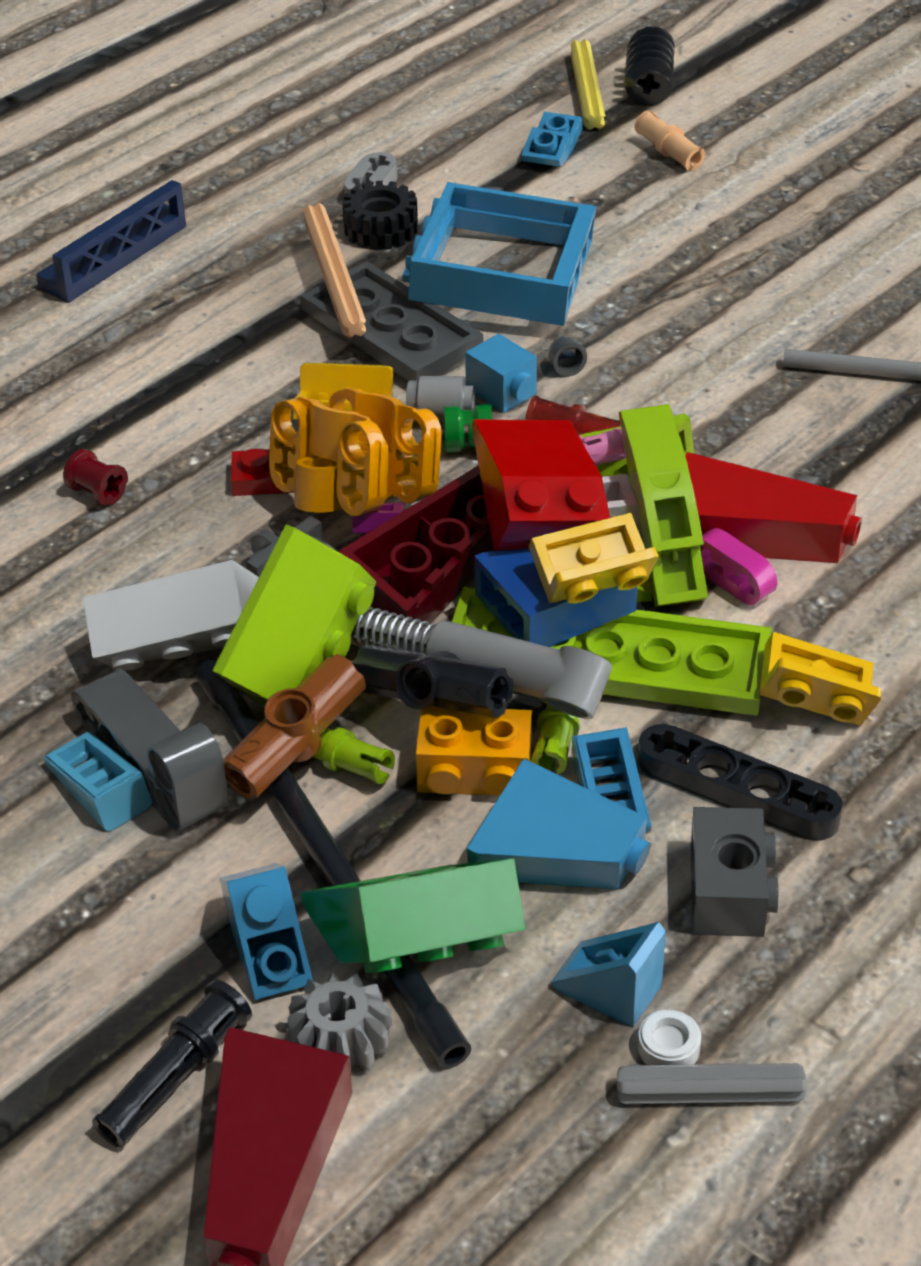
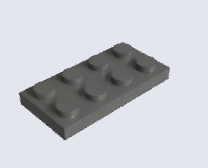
M368 261L348 270L366 319L364 323L366 331L362 336L355 334L349 338L342 333L325 283L300 295L302 311L385 366H391L394 372L408 381H419L420 376H435L463 361L466 351L484 342L483 333L440 306L408 300V286Z

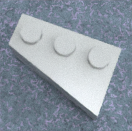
M229 560L83 597L92 658L111 666L114 671L119 668L128 671L144 666V661L161 658L177 659L197 652L224 648L259 577L235 561Z

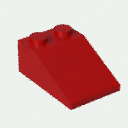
M473 420L472 430L494 551L529 549L531 539L534 537L610 518L602 476L571 420Z

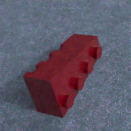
M479 465L338 551L360 564L375 579L374 597L371 604L373 609L378 608L381 611L394 612L397 616L402 614L405 618L412 617L413 620L420 619L421 622L428 621L431 624L475 576V555L494 551Z

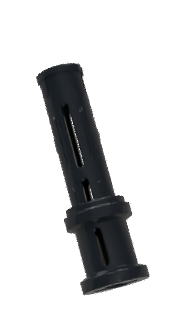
M218 979L211 980L204 989L205 997L186 1017L177 1016L170 1025L168 1041L134 1075L117 1096L92 1119L94 1128L102 1138L115 1147L123 1148L129 1138L166 1100L196 1065L211 1063L219 1053L218 1045L224 1040L228 1028L245 1026L253 1016L252 1010L245 998L235 988Z

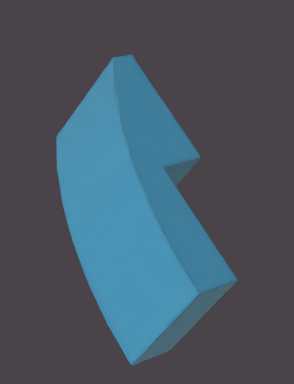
M544 111L538 128L532 127L521 154V161L562 166L569 158L583 129L582 117Z

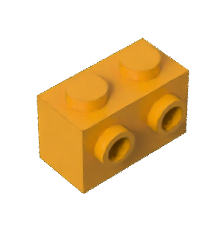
M430 706L421 709L416 748L418 793L500 796L522 760L526 759L531 762L532 710L506 709L504 715L492 718Z

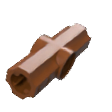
M336 653L333 657H327L295 689L281 690L272 695L265 704L264 713L266 718L223 759L226 780L234 791L247 799H250L252 796L258 797L292 762H302L313 757L321 748V733L366 689L364 676L357 671L350 660Z

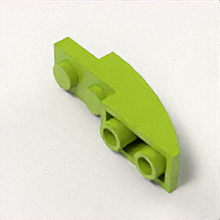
M665 404L619 411L629 479L638 503L645 549L655 547L659 556L650 574L654 606L656 608L706 600L708 593L700 547L704 545L700 520L685 453L670 405Z

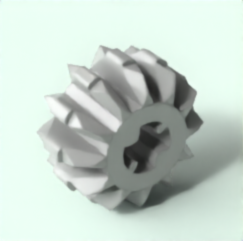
M331 970L327 983L321 985L308 979L304 988V995L291 996V1003L289 1005L290 1016L287 1017L288 1022L285 1024L287 1041L348 1055L350 1071L351 1067L355 1065L371 1071L374 1055L386 1054V1048L389 1045V1028L392 1027L391 1010L387 1007V1003L383 1002L382 993L379 991L377 984L363 986V981L357 972L348 980L339 981Z

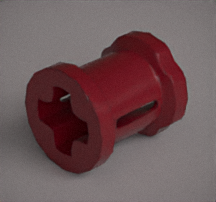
M80 449L74 452L67 460L63 470V481L68 488L74 491L84 490L92 494L96 502L101 505H113L119 501L125 492L128 474L124 467L118 464L107 465L99 461L94 452Z

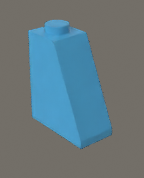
M523 759L466 848L467 861L478 862L514 858L518 883L618 890L629 871L637 874L641 870L649 854L651 843L645 840L647 817Z

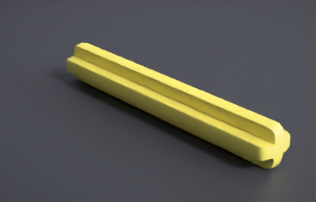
M586 39L581 42L574 40L570 44V55L583 123L589 130L594 127L600 130L605 125V112L591 44Z

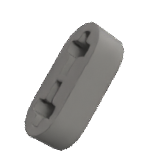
M384 152L370 153L364 156L345 178L344 195L346 193L351 194V189L355 186L362 189V184L369 182L371 186H375L376 181H383V185H388L390 181L396 182V158Z

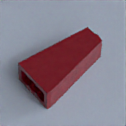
M228 1028L224 1037L204 1227V1242L209 1266L284 1265L352 1096L350 1060L348 1055L241 1029Z

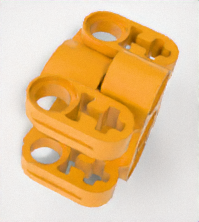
M348 387L333 393L326 406L322 405L320 400L299 396L294 399L280 401L273 407L270 420V475L273 483L281 491H295V508L314 513L344 510L350 516H361L380 510L386 499L397 497L404 503H414L437 491L440 470L441 426L436 415L429 409H416L404 405L401 400L392 396L364 392L359 388ZM346 399L350 402L353 411H344ZM292 410H294L298 418V432H295L291 423ZM414 420L418 422L422 430L420 444L416 442L412 434V423Z

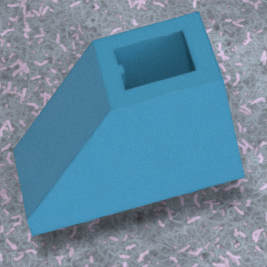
M274 863L220 877L219 880L233 937L253 998L257 1000L306 986L308 979L313 981L285 866Z

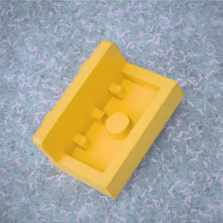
M303 363L300 367V392L295 398L302 396L312 400H320L321 404L326 406L333 393L347 387L359 388L364 392H374L393 397V368L384 365ZM346 399L344 411H353L350 402ZM293 410V419H298Z
M631 513L534 537L529 544V550L549 604L566 599L570 604L580 603L594 597L600 590L617 586L618 590H629L638 587L648 580L659 559L655 547L645 549Z
M773 632L765 643L759 692L761 696L780 701L782 704L790 707H800L830 716L839 722L861 726L881 701L882 690L879 687L872 686L873 662Z

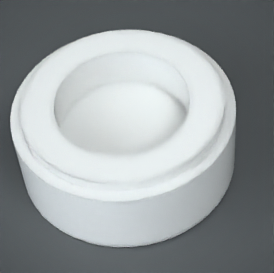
M661 1010L650 1014L643 1020L638 1034V1053L646 1065H694L698 1060L701 1031L698 1024L690 1016L676 1010Z

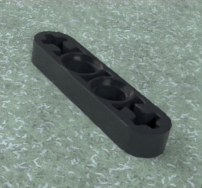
M656 724L648 727L641 733L638 747V762L643 772L651 777L728 808L763 809L765 823L813 841L825 840L838 832L843 803L839 794L830 787L676 726ZM706 765H717L724 768L727 774L712 778L703 775L699 769ZM757 785H767L776 789L778 794L771 798H761L752 794L750 789ZM789 798H792L791 805L787 806ZM815 810H820L816 815L812 814Z

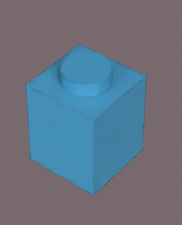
M498 333L465 352L466 386H474V393L477 397L501 412L505 413L537 394V356Z

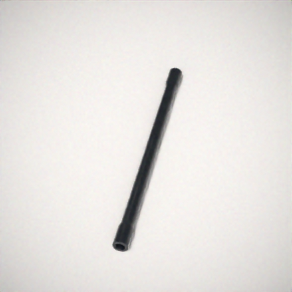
M218 659L207 660L197 669L196 679L214 708L221 712L240 743L259 724V721L244 700L243 693L212 671ZM287 767L268 786V789L329 886H336L361 881ZM400 956L402 967L383 972L412 1016L415 1029L439 1067L450 1069L458 1066L470 1055L471 1045L446 1006L437 1000L410 956Z

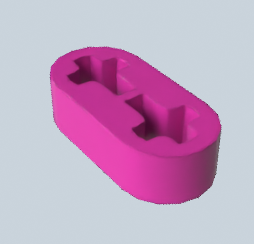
M713 528L702 535L704 545L700 547L704 575L707 579L747 605L756 604L776 590L778 583L775 570L762 555L719 528Z

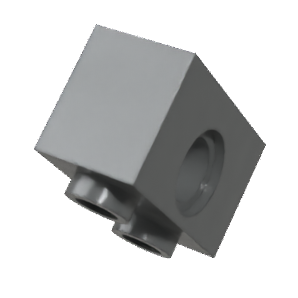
M693 807L690 841L693 935L764 937L767 913H777L779 886L777 877H767V868H774L776 839L775 833L765 832L763 809Z

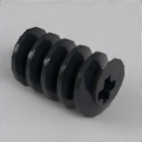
M657 26L638 30L631 36L627 44L624 87L627 95L634 102L643 106H653L662 103L669 97L672 91L675 42L671 34Z

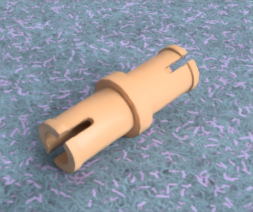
M649 110L642 112L636 119L635 131L655 144L656 151L665 157L671 156L688 171H694L701 166L705 159V150L686 138L680 127L675 124L668 125L657 117L654 112Z

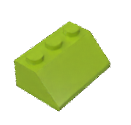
M286 524L212 671L252 701L265 706L268 699L278 691L295 689L327 657H333L336 653L343 657L347 655L351 643L350 635L359 617L364 615L372 604L374 586L376 584L375 579L357 562L297 528Z

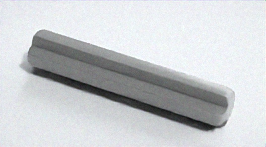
M799 1063L628 1065L618 1068L616 1078L617 1096L619 1102L623 1104L799 1102L804 1099L806 1093L805 1071L803 1065Z

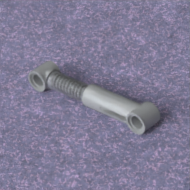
M371 606L368 609L369 611L359 617L350 635V644L353 643L356 646L374 644L425 654L448 651L455 654L460 660L504 667L508 676L513 679V694L544 702L558 711L583 719L594 718L613 668L612 664L606 659L577 647L562 646L559 650L446 620L438 624H429L428 621L421 622L420 619L405 618L402 614L397 616L394 612L389 613L386 610L373 609Z

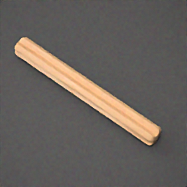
M317 203L315 206L308 204L303 210L305 215L304 223L342 333L349 338L355 334L362 336L366 331L364 324L366 319L326 208L320 203Z

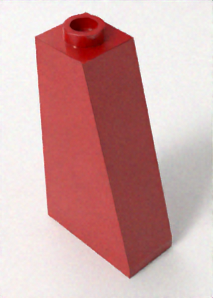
M690 452L686 453L685 457L695 495L702 535L713 528H719L764 558L838 563L846 546H855L862 525V517L855 516L858 495Z

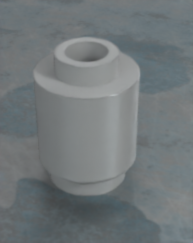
M420 376L419 381L409 380L407 383L406 405L416 409H429L436 415L439 423H444V406H459L462 410L474 409V386H466L465 376Z

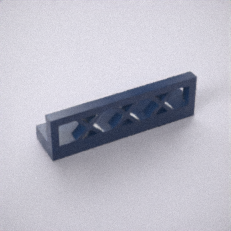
M174 180L167 182L53 254V264L36 274L38 289L70 303L185 228L186 219L181 183Z

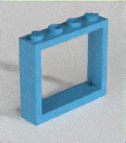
M447 182L441 197L434 198L431 216L426 215L424 218L422 236L416 235L412 256H406V267L402 279L403 282H409L408 300L564 326L592 245L596 206ZM454 227L565 245L553 280L439 261Z

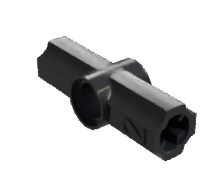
M366 644L359 647L358 654L352 661L354 667L365 679L366 689L362 693L399 699L412 709H424L435 706L495 718L505 714L506 706L513 698V679L508 676L506 668L460 660L455 654L448 651L425 654Z

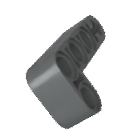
M121 668L72 691L71 700L73 707L88 732H92L142 772L152 799V806L174 831L179 832L228 805L229 798L222 753L213 734L203 723L197 722L180 731L134 679Z

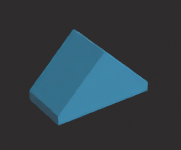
M659 922L581 941L550 983L558 992L626 1025L634 1027L662 986L666 931Z

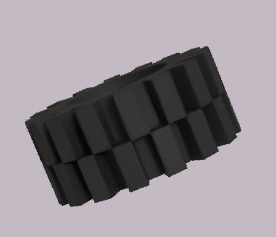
M376 181L375 186H371L369 182L362 184V189L355 186L351 189V194L346 193L344 195V200H342L345 237L348 236V241L352 244L357 242L358 247L365 248L369 244L371 250H378L379 246L384 245L385 250L393 249L392 244L394 243L401 247L405 245V239L412 241L414 234L418 233L417 197L413 190L408 191L407 186L401 185L397 188V182L392 181L388 185H383V181Z

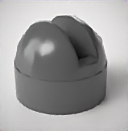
M562 336L554 340L549 346L548 358L551 366L558 374L568 377L578 374L585 367L587 352L576 339ZM574 348H575V352H574V351H564V350H569V349H574Z

